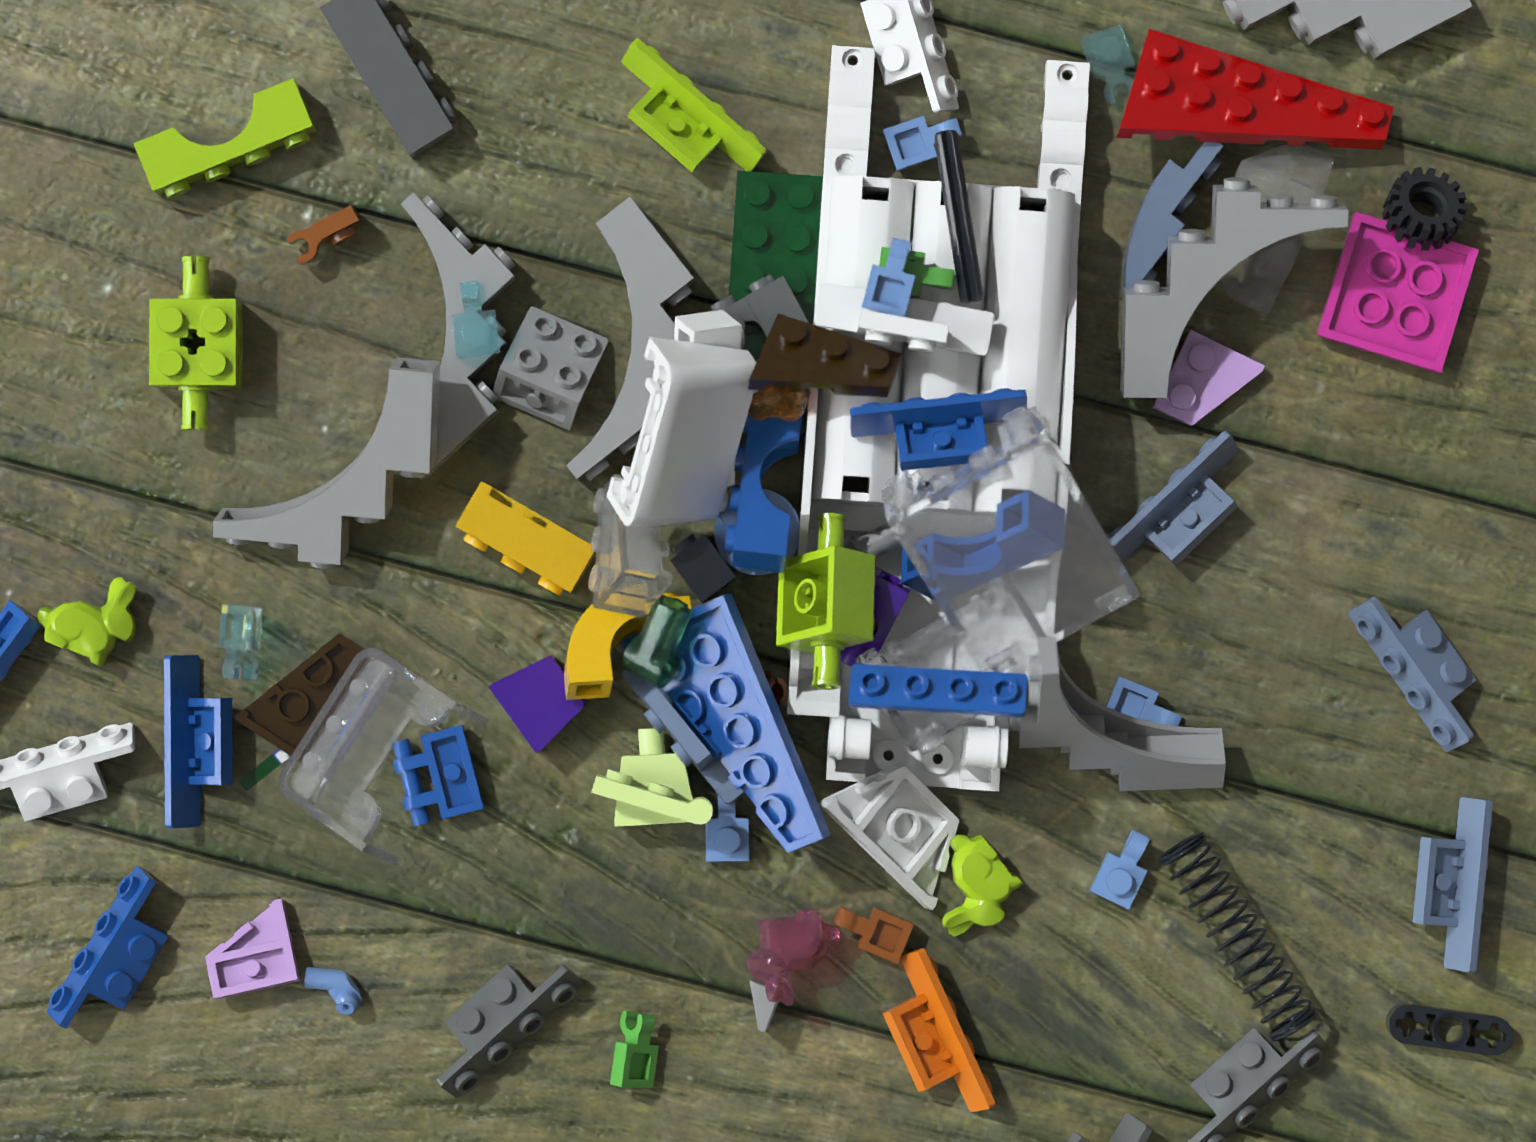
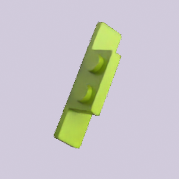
M636 38L629 46L621 62L651 89L631 109L627 117L691 172L717 146L745 171H753L766 153V148L760 144L758 138L750 131L744 130L731 119L722 106L709 100L694 86L687 76L679 74L664 61L656 49L647 46L640 39Z

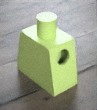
M654 728L638 729L639 755L622 756L620 772L633 776L632 785L648 789L649 782H654L675 789L672 797L688 802L693 800L687 767L675 753H665L664 731L659 734ZM618 800L616 801L615 827L687 822Z

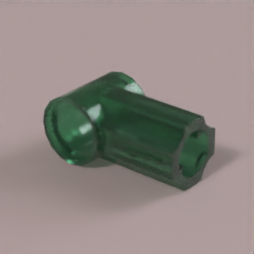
M663 594L655 596L641 633L630 642L622 658L623 668L657 688L665 687L674 677L680 663V657L676 654V651L692 614V611L688 608L689 605L677 598L667 597Z

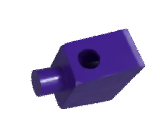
M876 566L873 616L877 626L873 631V641L845 647L840 652V661L851 667L854 664H864L870 650L876 653L880 652L911 591V588L901 584L900 578Z
M553 655L535 662L489 686V689L535 753L543 750L588 704L585 699L566 700L564 685L565 667L562 668Z

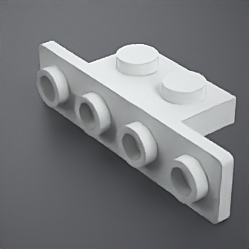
M867 0L860 3L873 48H875L884 85H893L922 74L934 113L951 112L959 109L957 101L958 87L948 71L945 61L946 47L942 37L937 33L932 17L934 13L932 1Z
M823 282L820 285L814 317V325L862 334L865 335V341L875 344L891 345L892 340L909 343V349L919 352L935 353V348L978 356H985L988 353L994 320L992 312L911 298L906 317L861 308L866 289Z
M133 724L108 725L92 734L81 737H66L57 744L39 749H24L15 756L1 759L0 790L11 787L24 821L107 798V787L97 762L135 750V730Z

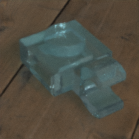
M478 281L461 282L460 288L464 313L451 315L456 358L501 353L496 310L482 311L480 284Z
M222 604L219 647L227 648L226 658L222 667L223 678L239 679V669L241 666V679H257L259 667L256 659L251 654V650L259 651L263 608Z

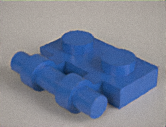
M463 725L421 735L424 753L413 755L409 739L392 743L396 760L392 761L395 773L400 772L406 797L402 798L405 811L410 810L414 826L430 822L426 806L438 803L442 819L485 808ZM428 765L434 790L423 793L417 768Z

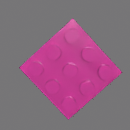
M1354 212L1316 336L1437 374L1441 373L1479 249L1453 241L1448 244L1444 242L1442 248L1437 250L1431 245L1428 251H1421V243H1416L1414 249L1407 247L1409 242L1407 238L1404 237L1400 242L1394 238L1397 233L1396 229L1391 232L1387 230L1386 224L1388 221Z

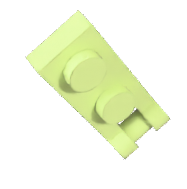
M608 769L606 776L596 775L591 791L594 794L699 825L707 823L713 814L712 803L705 797H697L688 802L672 797L675 790L673 788L654 782H649L648 789L631 784L633 776Z

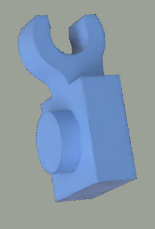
M924 116L884 129L883 132L897 172L936 159L937 153L934 147V138L937 132L956 130L959 138L962 137L957 118L927 127Z
M893 237L886 267L872 264L861 308L906 317L916 275L904 273L912 242Z
M1118 676L1107 707L1137 719L1172 726H1179L1182 718L1179 714L1154 705L1159 692Z
M718 795V817H711L706 823V862L749 861V817H736V800L732 804L727 805Z
M1132 829L1120 856L1107 851L1089 890L1124 908L1130 909L1147 873V869L1137 865V862L1149 842L1148 836Z

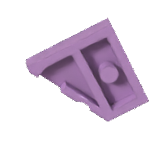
M1190 330L1171 367L1167 398H1156L1152 408L1188 426H1192L1260 374L1265 365Z
M283 899L274 900L269 904L270 907L250 923L247 922L226 943H221L205 956L213 999H224L300 981Z

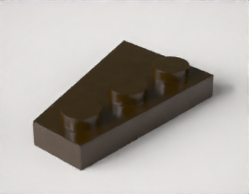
M778 313L749 378L748 389L764 390V385L788 386V392L804 393L806 387L830 389L836 395L888 397L901 366L903 354Z
M339 633L286 677L264 692L253 703L236 714L233 719L303 765H306L377 656L342 633Z

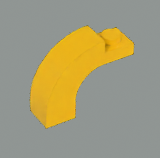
M636 583L615 589L596 600L580 617L570 638L564 670L566 700L608 698L613 683L610 653L616 644L629 635L643 632L691 610L690 596L661 593L653 598H647L645 583Z

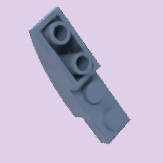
M1203 142L1184 169L1169 159L1153 181L1140 205L1127 242L1122 269V292L1123 287H1134L1135 281H1153L1158 274L1152 267L1161 255L1167 258L1168 236H1179V230L1185 225L1175 218L1172 212L1175 210L1181 215L1197 195L1190 190L1200 176L1207 181L1223 161L1217 156V153L1223 147L1221 143Z

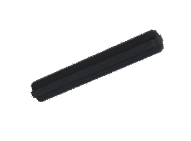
M943 130L935 134L934 140L959 298L962 303H974L981 301L984 294L959 136L956 130Z

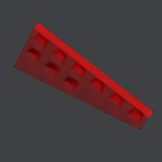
M1149 29L1116 138L1131 139L1133 134L1154 135L1155 140H1171L1172 136H1194L1199 142L1263 145L1266 140L1287 141V146H1303L1306 141L1326 142L1331 148L1381 150L1387 138L1394 107Z

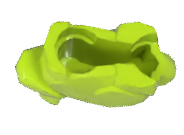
M122 577L115 578L110 583L107 603L101 608L83 600L64 602L53 609L49 607L40 608L37 618L39 623L45 627L44 640L62 649H69L86 656L92 663L104 667L108 653L114 648L117 639L128 642L135 637L136 624L129 606L135 597L136 585L132 582H125Z
M956 835L951 839V847L955 851L951 863L953 880L966 896V899L962 906L946 913L942 920L943 927L948 928L949 934L954 937L967 931L973 924L992 926L1002 922L1006 917V912L1001 903L1009 898L1012 891L1023 885L1014 872H1009L998 858V854L981 835L970 839L965 835Z

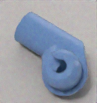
M306 968L305 988L327 990L337 1004L336 1010L342 1015H351L357 1011L362 1001L361 992L347 972L326 968Z

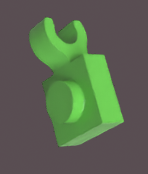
M881 248L879 266L886 267L890 248ZM909 252L904 273L916 275L911 297L920 298L922 285L953 290L954 270L925 266L926 253Z
M623 1010L620 1018V1027L625 1036V1042L616 1041L610 1085L653 1089L659 1049L658 1045L650 1044L651 1034L655 1026L654 1015Z

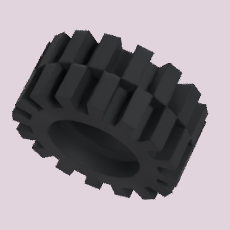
M1422 167L1414 168L1412 174L1408 170L1402 173L1401 177L1397 178L1383 206L1385 208L1382 213L1383 220H1388L1386 224L1387 230L1391 232L1396 229L1397 233L1394 238L1399 242L1404 237L1409 240L1407 247L1414 249L1416 243H1421V251H1428L1431 245L1437 250L1442 248L1444 242L1446 244L1450 243L1465 217L1468 205L1464 204L1466 200L1465 192L1457 193L1460 188L1458 182L1455 180L1451 184L1447 183L1450 175L1443 172L1439 178L1435 176L1436 169L1428 168L1426 174H1423ZM1421 201L1431 205L1438 212L1439 217H1428L1420 214L1413 208L1410 202Z

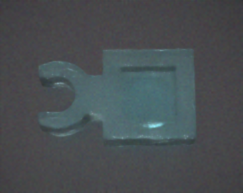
M1119 24L1081 37L1080 43L1086 61L1090 63L1092 79L1095 80L1105 76L1107 84L1103 92L1104 99L1109 106H1112L1116 103L1113 88L1122 85L1127 88L1129 95L1133 79L1126 76L1124 72L1125 69L1134 67L1135 63L1123 26Z

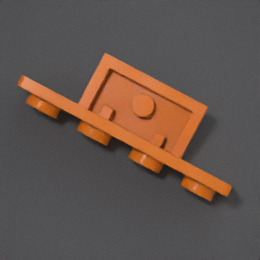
M924 948L901 955L900 961L916 996L882 1014L918 1092L925 1091L954 1076L970 1112L988 1110L994 1107L996 1103L992 1096V1085L979 1068L974 1057L973 1043L963 1033L956 1017L955 1004L945 993L938 978L939 971L935 961L927 954Z

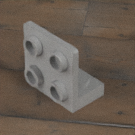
M530 307L499 368L493 393L498 397L497 400L570 431L577 417L583 395L607 347L608 339L536 307Z

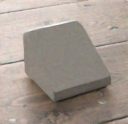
M750 977L758 1030L765 1033V1030L768 1031L781 996V991L778 987Z

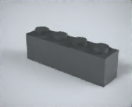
M331 0L320 7L412 160L457 134L451 123L458 118L445 97L437 101L430 91L429 86L436 82L424 62L420 61L414 64L406 51L413 46L400 24L392 28L384 13L391 10L386 0Z

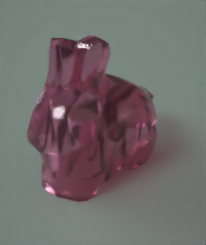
M816 909L797 912L795 917L771 921L768 918L760 919L757 926L760 937L759 951L753 952L748 956L746 966L760 983L766 984L765 991L769 1002L781 1001L783 1004L790 1006L794 1003L795 993L787 977V972L813 969L825 958L830 944L837 942L841 938L840 931L833 925L825 923Z

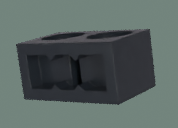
M692 533L672 548L676 556L670 560L701 603L736 579L734 573L706 535L697 539Z

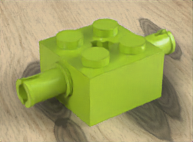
M192 256L182 257L183 295H179L178 299H149V385L155 388H178V391H182L181 430H209L208 392L213 391V388L242 389L243 303L237 299H213V296L209 295L210 257L196 256L195 259ZM197 333L198 337L205 340V346L198 347L197 354H194V351L187 347V342L193 340L194 334Z
M822 513V515H818L817 519L818 550L787 558L785 560L784 573L779 572L776 646L814 654L812 687L820 690H835V688L839 689L841 685L839 682L840 651H843L845 647L873 641L874 586L876 582L875 555L844 548L846 516L838 513Z

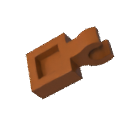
M350 205L312 224L313 226L306 230L291 233L286 239L290 245L299 240L308 242V252L296 258L300 265H305L315 260L322 243L326 244L332 241L334 246L340 245L357 235L355 229L363 224L356 210Z
M840 906L833 921L835 925L861 935L857 944L858 948L896 964L899 963L914 923L876 907L872 908L869 918H866Z

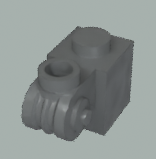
M772 274L767 275L749 286L752 293L737 301L734 295H730L711 306L712 311L723 310L742 325L744 335L746 323L757 324L766 339L778 313L808 323L784 276L774 280Z

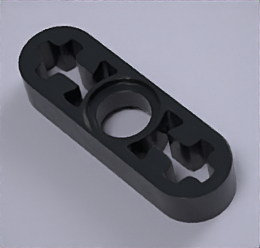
M1401 1003L1394 1006L1386 1017V1028L1389 1034L1397 1041L1405 1044L1486 1055H1500L1510 1048L1513 1041V1031L1509 1023L1491 1014ZM1406 1012H1411L1412 1019L1427 1023L1426 1014H1433L1428 1025L1430 1039H1423L1426 1031L1418 1028H1410L1408 1035H1403V1030L1396 1026V1020L1403 1019ZM1446 1017L1456 1018L1461 1025L1460 1035L1453 1041H1443L1438 1035V1025ZM1469 1019H1475L1472 1027L1478 1030H1489L1491 1023H1496V1030L1503 1033L1502 1039L1494 1040L1493 1046L1488 1047V1040L1482 1037L1471 1036L1472 1045H1467L1466 1042L1471 1031Z

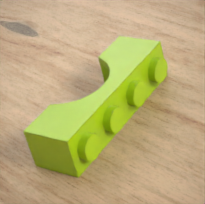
M292 78L253 94V110L248 124L237 137L226 143L213 146L196 144L186 139L172 127L133 144L153 192L159 196L166 194V197L169 199L190 191V183L202 178H206L207 182H212L231 173L229 167L245 161L247 166H251L265 161L271 157L269 151L285 145L287 150L302 146L311 140L309 134L317 132V128L299 84Z

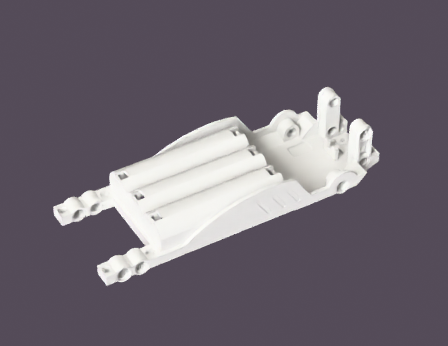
M832 45L814 317L821 283L828 282L866 289L872 264L879 266L881 248H890L893 237L912 242L910 251L926 253L925 266L952 269L955 272L945 205H940L941 201H944L941 181L867 177L875 48ZM855 58L858 63L852 66L848 63V59ZM1046 61L1044 75L1045 103L1043 121L1041 123L1042 149L1038 167L1037 188L966 183L984 294L983 299L974 303H962L959 298L956 273L953 290L922 285L920 298H916L992 312L994 320L988 353L985 356H978L935 348V353H926L909 349V343L892 340L891 345L871 343L903 354L901 366L888 397L836 395L830 389L809 388L798 555L818 550L817 519L818 515H822V513H838L846 516L844 546L853 542L851 537L855 536L857 539L890 520L903 545L932 531L949 535H971L987 531L995 526L996 502L1000 501L1001 487L1029 488L1063 506L1065 529L1074 391L1077 256L1090 63ZM1065 72L1069 73L1071 79L1065 80L1062 74ZM865 196L888 197L887 201L862 200V197ZM1019 206L1035 207L1036 209L1043 210L1042 212L1019 210ZM825 328L865 341V335ZM1001 388L1026 390L1027 409L1025 419L984 424L989 451L988 462L900 471L895 433L851 437L850 409L860 407L865 403H898L916 397L936 399L949 397L955 393L983 394L992 393ZM843 476L867 477V491L869 493L842 491ZM922 481L948 483L944 488V497L948 498L921 497ZM902 546L876 558L875 566L901 579ZM1061 548L938 602L911 589L880 652L876 653L870 650L864 665L1026 674L1028 680H1030L1029 655H1037L1038 637H1054L1056 578ZM874 619V628H873V631L875 630V628H876V626H877V622H876L875 619ZM791 649L787 714L829 717L826 780L859 782L898 763L906 766L925 786L999 792L1001 768L1005 769L1007 763L1008 717L852 708L848 703L851 666L840 661L839 682L841 685L839 689H815L812 687L814 654ZM887 750L892 751L894 755L890 761L885 760L883 757L884 752ZM935 754L942 755L943 760L940 764L933 762Z

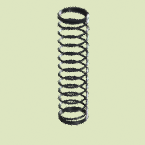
M1197 832L1163 853L1158 858V862H1160V866H1166L1196 849L1208 846L1196 859L1171 876L1170 880L1173 881L1201 865L1217 860L1203 875L1179 891V895L1208 880L1226 874L1214 888L1188 905V909H1192L1220 893L1235 889L1221 904L1199 918L1197 923L1200 924L1227 908L1245 903L1227 921L1207 933L1206 937L1210 938L1217 932L1239 921L1254 917L1234 937L1215 948V952L1223 950L1244 937L1263 931L1250 946L1226 961L1224 966H1229L1243 956L1258 949L1272 946L1263 957L1246 970L1234 976L1233 980L1237 981L1263 965L1281 960L1268 975L1242 992V995H1247L1270 980L1290 974L1280 987L1251 1006V1009H1256L1282 993L1299 989L1286 1004L1260 1021V1023L1264 1024L1287 1009L1308 1003L1305 1009L1285 1019L1270 1031L1269 1037L1271 1041H1280L1313 1021L1319 1011L1316 1010V1007L1311 1006L1312 1001L1309 999L1295 1001L1301 995L1303 987L1301 985L1286 987L1293 979V971L1276 973L1283 966L1285 958L1277 956L1267 959L1274 951L1276 944L1274 942H1266L1257 945L1265 937L1267 930L1265 928H1256L1248 931L1256 922L1258 915L1251 913L1238 917L1247 908L1249 901L1240 899L1229 903L1237 895L1240 887L1238 885H1230L1219 889L1229 879L1230 872L1220 871L1209 875L1219 866L1221 858L1215 856L1200 861L1211 850L1212 843L1204 842L1207 839L1205 832Z

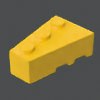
M482 481L455 527L467 533L463 539L465 542L483 552H486L489 546L501 552L504 556L500 562L521 574L528 568L541 575L538 584L559 596L564 589L573 593L598 548Z

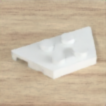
M896 763L820 801L818 805L924 908L929 910L935 908L938 898L933 896L939 872L946 871L950 857L949 846L951 839L956 835L959 819L906 766Z

